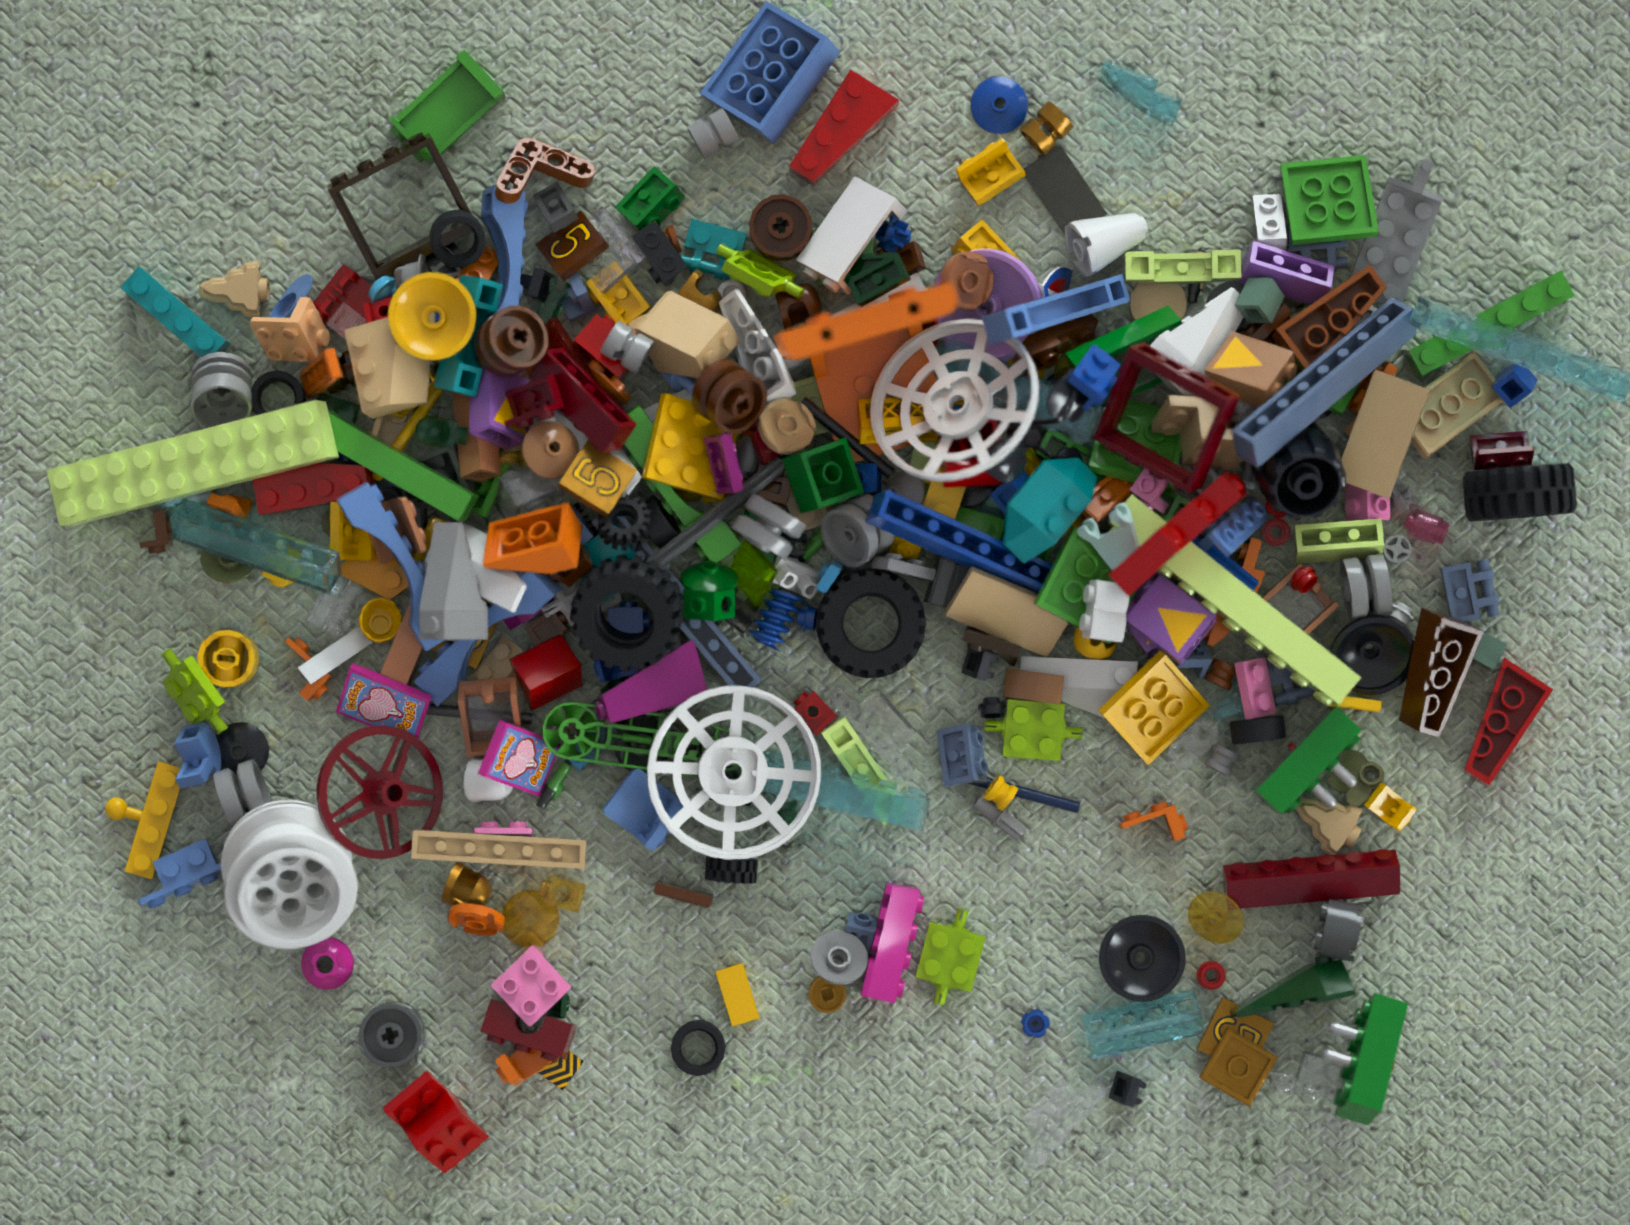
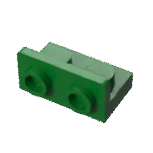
M653 166L615 208L640 231L653 221H656L660 226L666 217L680 206L681 202L685 199V195L676 184Z

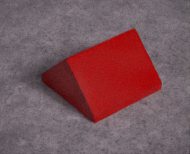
M560 634L509 659L531 711L583 686L581 665Z

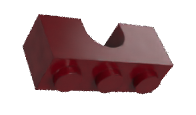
M491 998L480 1032L488 1035L487 1041L503 1045L504 1041L514 1043L513 1049L530 1054L531 1049L542 1052L540 1058L557 1063L558 1058L567 1059L577 1028L575 1025L545 1016L542 1027L537 1032L525 1034L520 1028V1017L507 1003Z

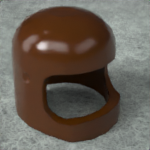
M808 283L796 284L805 288L804 294L800 299L787 292L781 291L775 294L785 331L792 330L794 324L821 315L822 303L818 292L812 285Z

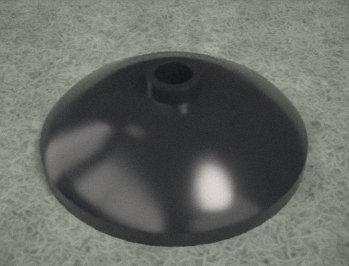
M1371 615L1356 619L1342 628L1331 645L1330 653L1361 677L1351 689L1352 692L1361 695H1379L1395 689L1407 679L1414 639L1409 630L1399 621L1387 616ZM1369 644H1374L1371 649L1365 648Z
M1133 915L1118 921L1108 930L1100 945L1099 967L1105 982L1114 992L1128 1000L1147 1002L1167 995L1178 984L1185 969V948L1179 934L1167 922L1154 916ZM1138 952L1145 953L1146 958L1143 962L1136 961L1135 955Z

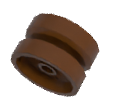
M785 194L771 195L760 201L752 211L749 221L751 241L756 250L770 260L782 262L798 257L811 239V216L806 206L795 197ZM780 224L785 226V233L779 234L778 230L775 231V228Z
M509 306L486 319L478 327L474 338L475 353L479 362L489 372L500 377H513L538 363L545 355L548 347V331L543 320L534 311L523 306Z
M720 359L708 365L696 379L691 393L692 405L696 412L711 421L720 430L730 434H738L751 427L762 414L767 400L766 387L762 380L731 359Z

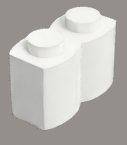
M1090 580L1089 585H1086L1083 591L1086 611L1085 614L1081 615L1079 622L1082 638L1122 642L1125 634L1129 596L1115 582Z

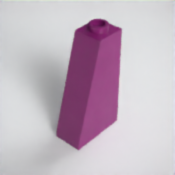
M694 640L680 645L667 655H664L658 663L646 666V669L638 671L598 696V703L595 704L598 718L604 720L605 725L680 705L691 696L707 690Z

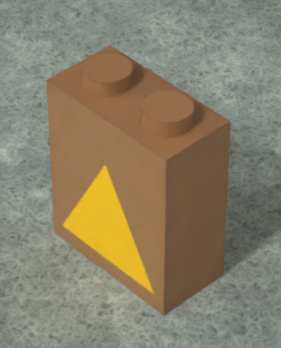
M1232 331L1204 369L1205 377L1240 396L1239 401L1261 407L1285 387L1289 381L1294 379L1297 365L1295 364L1294 351Z

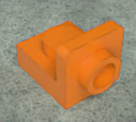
M211 493L206 502L217 520L241 527L253 506L251 499L230 493L223 494L222 496Z

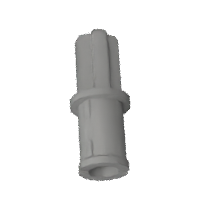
M983 792L973 804V807L992 821L991 825H997L1015 840L1020 839L1025 833L1026 827L1007 812L1008 808L1000 811L996 808V804L993 801L985 800Z

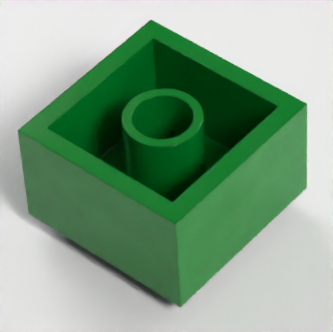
M846 437L782 459L800 514L864 493Z

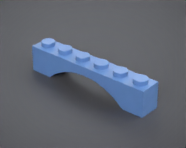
M494 185L482 191L481 220L489 231L495 246L498 260V283L503 284L497 308L498 312L509 306H519V300L522 297L523 288L520 284V276L524 267L522 244L526 238V230L523 226L528 203L525 200V190L517 202L509 204L501 202L495 196L496 186Z
M1123 274L982 316L981 318L989 344L992 345L1130 302V297Z
M365 482L335 499L350 525L363 529L378 538L390 549L400 563L410 592L409 626L421 647L427 651L443 642L444 640H419V608L426 570L420 560L415 562L409 552L413 548L405 535L400 537L396 531L395 526L399 524L391 510L385 512L380 502L384 498L377 486L373 485L371 487L369 483Z
M518 572L517 574L527 587L515 613L495 603L492 606L487 603L488 628L504 618L536 613L562 588L548 574ZM449 640L437 651L440 655L438 659L434 662L429 659L419 668L418 671L421 675L414 682L423 692L433 696L431 701L437 707L458 690L460 681H466L467 666L478 640H456L454 643Z

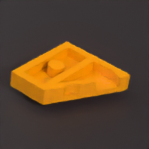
M375 550L374 560H346L335 568L338 574L389 600H392L408 588L406 576L399 562L395 559L380 565Z

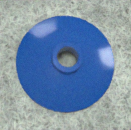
M989 78L982 82L972 95V116L975 122L987 132L993 134L1009 133L1020 126L1027 114L1028 101L1026 94L1018 83L1009 78ZM1002 99L1005 102V106L1001 109L996 108L994 105L995 100Z

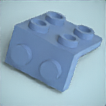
M633 768L603 806L602 811L607 817L634 835L645 847L653 852L656 847L664 843L669 830L659 818L651 801L647 784V773L642 769ZM656 780L659 798L665 811L672 818L684 806L676 794Z

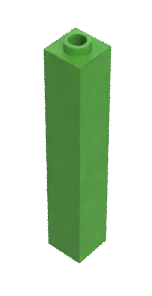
M328 411L338 452L457 521L467 520L479 495L337 413Z

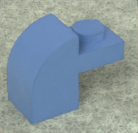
M208 722L183 726L174 743L184 761L175 780L180 788L198 787L206 783L209 776H214V773L220 771V747Z

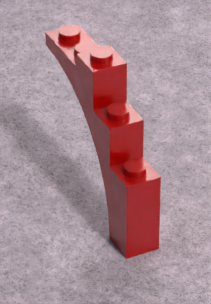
M1227 471L1223 473L1108 575L1127 596L1134 593L1200 533L1248 494L1244 490L1246 487L1245 483L1234 473L1230 474Z

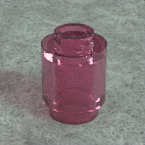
M1416 509L1414 513L1409 512L1404 523V529H1407V536L1433 545L1435 542L1443 543L1449 528V522L1443 521V517L1420 509Z

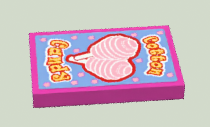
M352 663L336 713L368 726L399 728L419 738L433 696Z
M500 720L478 774L540 797L556 755L547 748L541 735ZM558 743L556 745V747L554 748L556 752L558 751L562 743Z

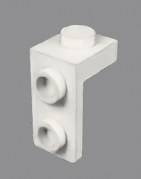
M1254 195L1252 202L1257 232L1256 242L1286 251L1287 234L1281 195Z

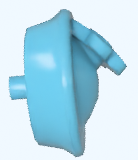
M385 275L373 283L368 293L371 303L392 297L397 290L395 278Z

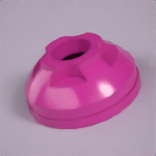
M328 937L305 949L302 955L301 967L304 977L309 983L317 988L329 990L340 987L350 978L353 972L354 959L351 950L344 942L337 938ZM321 956H329L334 962V967L329 973H323L317 967V961Z

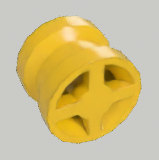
M998 775L986 789L983 798L987 801H993L996 804V808L1003 811L1016 795L1018 788L1015 785L1007 784L1005 778Z

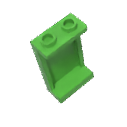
M463 50L456 56L457 61L397 117L394 118L392 116L389 119L393 125L390 131L400 142H403L405 139L408 140L410 137L421 132L423 135L430 133L442 155L505 97V93L477 62ZM427 147L412 154L420 163L424 160L430 166L434 163Z

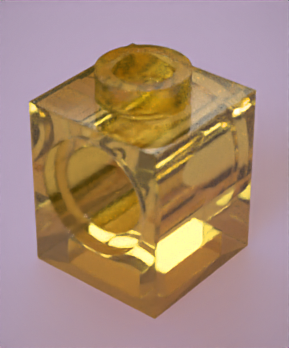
M548 874L547 880L543 879L541 882L539 896L542 897L541 902L545 905L579 913L586 885L582 882ZM560 885H565L567 888L566 897L562 900H556L554 890Z

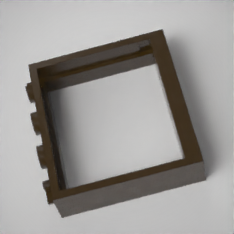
M421 132L410 137L407 140L408 144L399 149L397 146L386 149L381 153L383 157L373 162L371 159H367L356 166V171L348 175L342 172L331 178V184L327 185L328 192L376 281L382 276L394 273L398 267L417 261L420 254H423L425 257L433 253L430 238L427 236L377 262L341 195V190L427 147L458 208L471 213L430 133L423 135ZM460 222L452 223L442 231L440 237L441 245L445 247L473 231L466 224Z

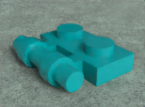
M691 219L684 247L695 250L693 258L682 255L681 258L687 265V268L690 269V272L699 269L701 272L715 275L714 278L731 279L729 274L722 271L724 262L727 259L717 255L716 250L723 243L735 251H743L747 233ZM707 253L720 257L718 264L702 260L703 254Z

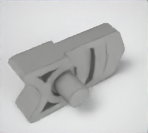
M1398 477L1391 494V504L1403 515L1409 508L1413 509L1419 503L1413 496V490L1411 488L1406 489Z

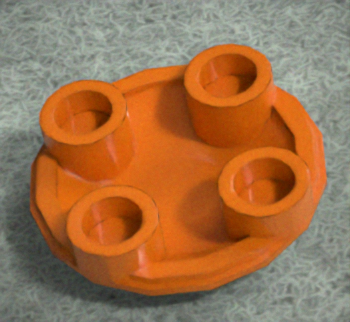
M593 359L585 365L586 372L614 401L628 404L632 397L624 390L626 387L620 380L614 376L609 379L603 373L605 371L604 368Z

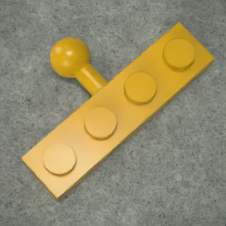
M158 761L143 810L129 807L125 800L119 797H114L107 801L105 813L110 819L121 820L126 817L139 821L124 872L153 879L156 871L153 861L158 860L181 789L175 780L181 767Z

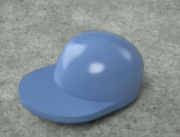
M304 274L296 279L276 303L269 317L290 318L300 297H305L309 292L313 282L312 276Z

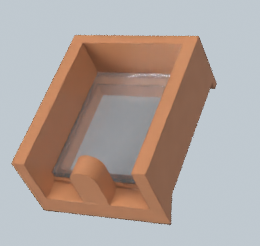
M1299 563L1261 598L1308 635L1336 610L1339 605L1332 601L1322 590L1323 588L1318 582L1306 593H1301L1299 590L1295 591L1291 587L1292 575L1296 570L1303 567Z
M516 676L459 682L458 704L467 757L485 756L500 720L523 728Z

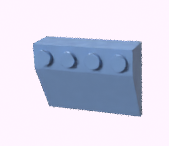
M766 1L700 94L720 109L723 108L727 114L770 143L775 144L840 54V51L827 36Z

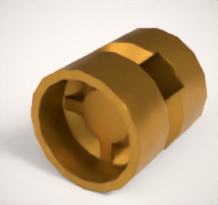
M1047 101L1037 111V118H1030L1019 131L1035 150L1046 156L1056 146V139H1063L1074 126L1058 107ZM1042 125L1050 133L1049 135H1046L1040 129Z
M820 976L815 977L809 988L811 1004L815 1009L823 1013L837 1011L842 1007L846 999L845 985L832 984L823 980Z

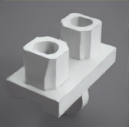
M788 556L786 561L777 557L773 567L766 571L764 576L775 584L811 599L818 590L816 586L820 578L817 575L820 571L799 562L797 558Z

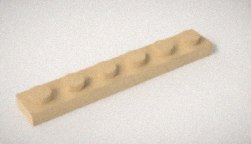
M413 830L411 859L585 869L587 840Z

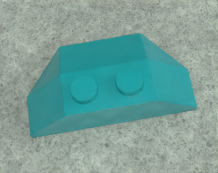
M1078 457L1043 460L1006 504L1005 536H1003L1002 544L1021 563H1026L1055 545L1091 502L1097 476Z

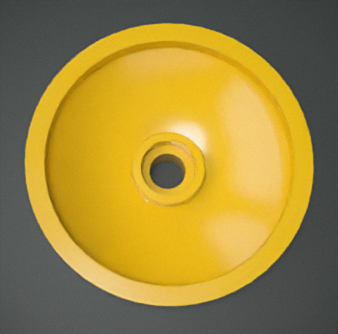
M435 272L422 273L408 279L396 290L388 311L389 326L396 342L409 354L424 360H441L458 353L469 342L476 325V308L468 290L453 277ZM433 312H437L440 316L439 321L436 323H432L429 318Z

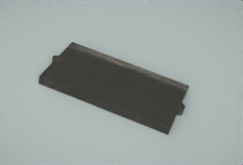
M1061 145L1052 149L1046 156L1038 155L1036 161L1024 168L1026 173L1024 177L1064 236L1065 226L1069 225L1068 223L1072 221L1099 218L1107 215V212Z

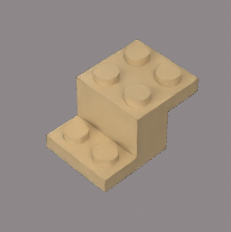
M1169 395L1151 421L1152 432L1163 433L1167 436L1180 434L1183 465H1195L1218 408L1199 397ZM1227 427L1211 466L1233 469L1238 467L1243 461L1242 458L1236 455L1232 436L1233 429H1228Z

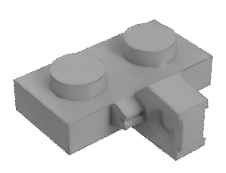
M893 553L881 554V557H873L871 568L887 570L893 574L915 579L934 581L936 569L925 567V561L909 558L908 562L902 561L903 556Z

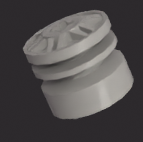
M226 352L210 353L199 358L193 365L191 374L190 409L193 417L200 424L207 427L248 418L252 408V371L250 365L243 358Z

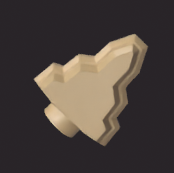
M259 261L247 262L240 269L230 270L223 278H212L200 284L199 296L213 303H225L231 311L242 312L246 318L260 317L262 302H269L270 299L269 279L261 278Z
M1298 798L1301 802L1295 809L1300 818L1311 826L1312 836L1321 843L1320 849L1328 855H1336L1343 845L1349 849L1353 846L1362 830L1356 824L1363 809L1355 805L1346 804L1343 806L1338 803L1333 808H1329L1316 799Z

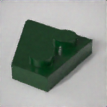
M896 252L882 253L881 255H874L872 253L861 254L845 276L857 304L861 307L911 280L900 254Z

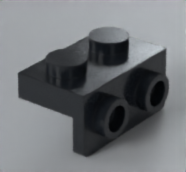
M653 221L632 236L635 244L631 248L640 261L644 258L648 261L651 268L647 271L656 284L662 282L667 287L675 281L674 277L687 269V265L656 221Z

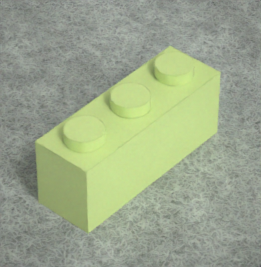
M1382 519L1295 525L1293 533L1295 563L1340 561V559L1352 557L1365 559L1366 555L1383 554L1385 545Z

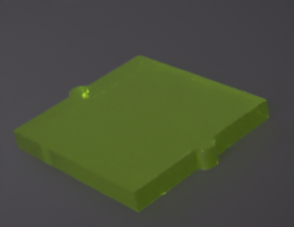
M744 539L737 554L733 555L734 560L730 568L738 575V588L756 607H759L767 592L771 591V584L778 570L756 546Z

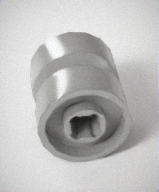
M723 108L710 114L707 122L699 120L687 127L704 159L717 153L720 145L726 148L740 141Z
M618 321L605 340L600 353L613 361L621 360V366L635 374L647 357L654 341L641 333L634 335L633 328Z

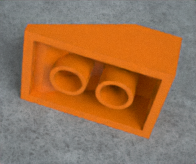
M568 502L490 522L483 565L489 569L545 574L576 568L583 525Z

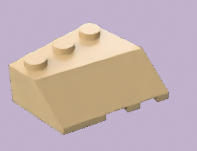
M432 313L429 317L432 323L436 322V313ZM388 317L344 330L361 410L364 414L375 419L427 404L431 371L429 368L430 360L417 358L400 347L391 333Z

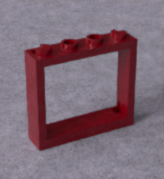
M1146 343L1136 344L1129 348L1093 439L1107 446L1106 450L1123 455L1130 464L1146 468L1153 477L1165 479L1172 483L1176 490L1182 489L1191 493L1202 488L1240 396ZM1142 366L1218 408L1192 473L1117 431Z

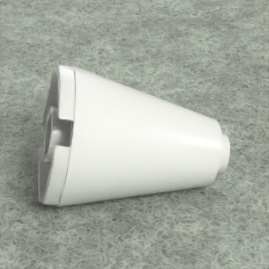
M1136 213L1076 220L1065 226V240L1069 253L1074 251L1078 259L1073 261L1076 268L1082 275L1087 277L1094 275L1142 242L1148 232V226L1142 216L1139 217Z

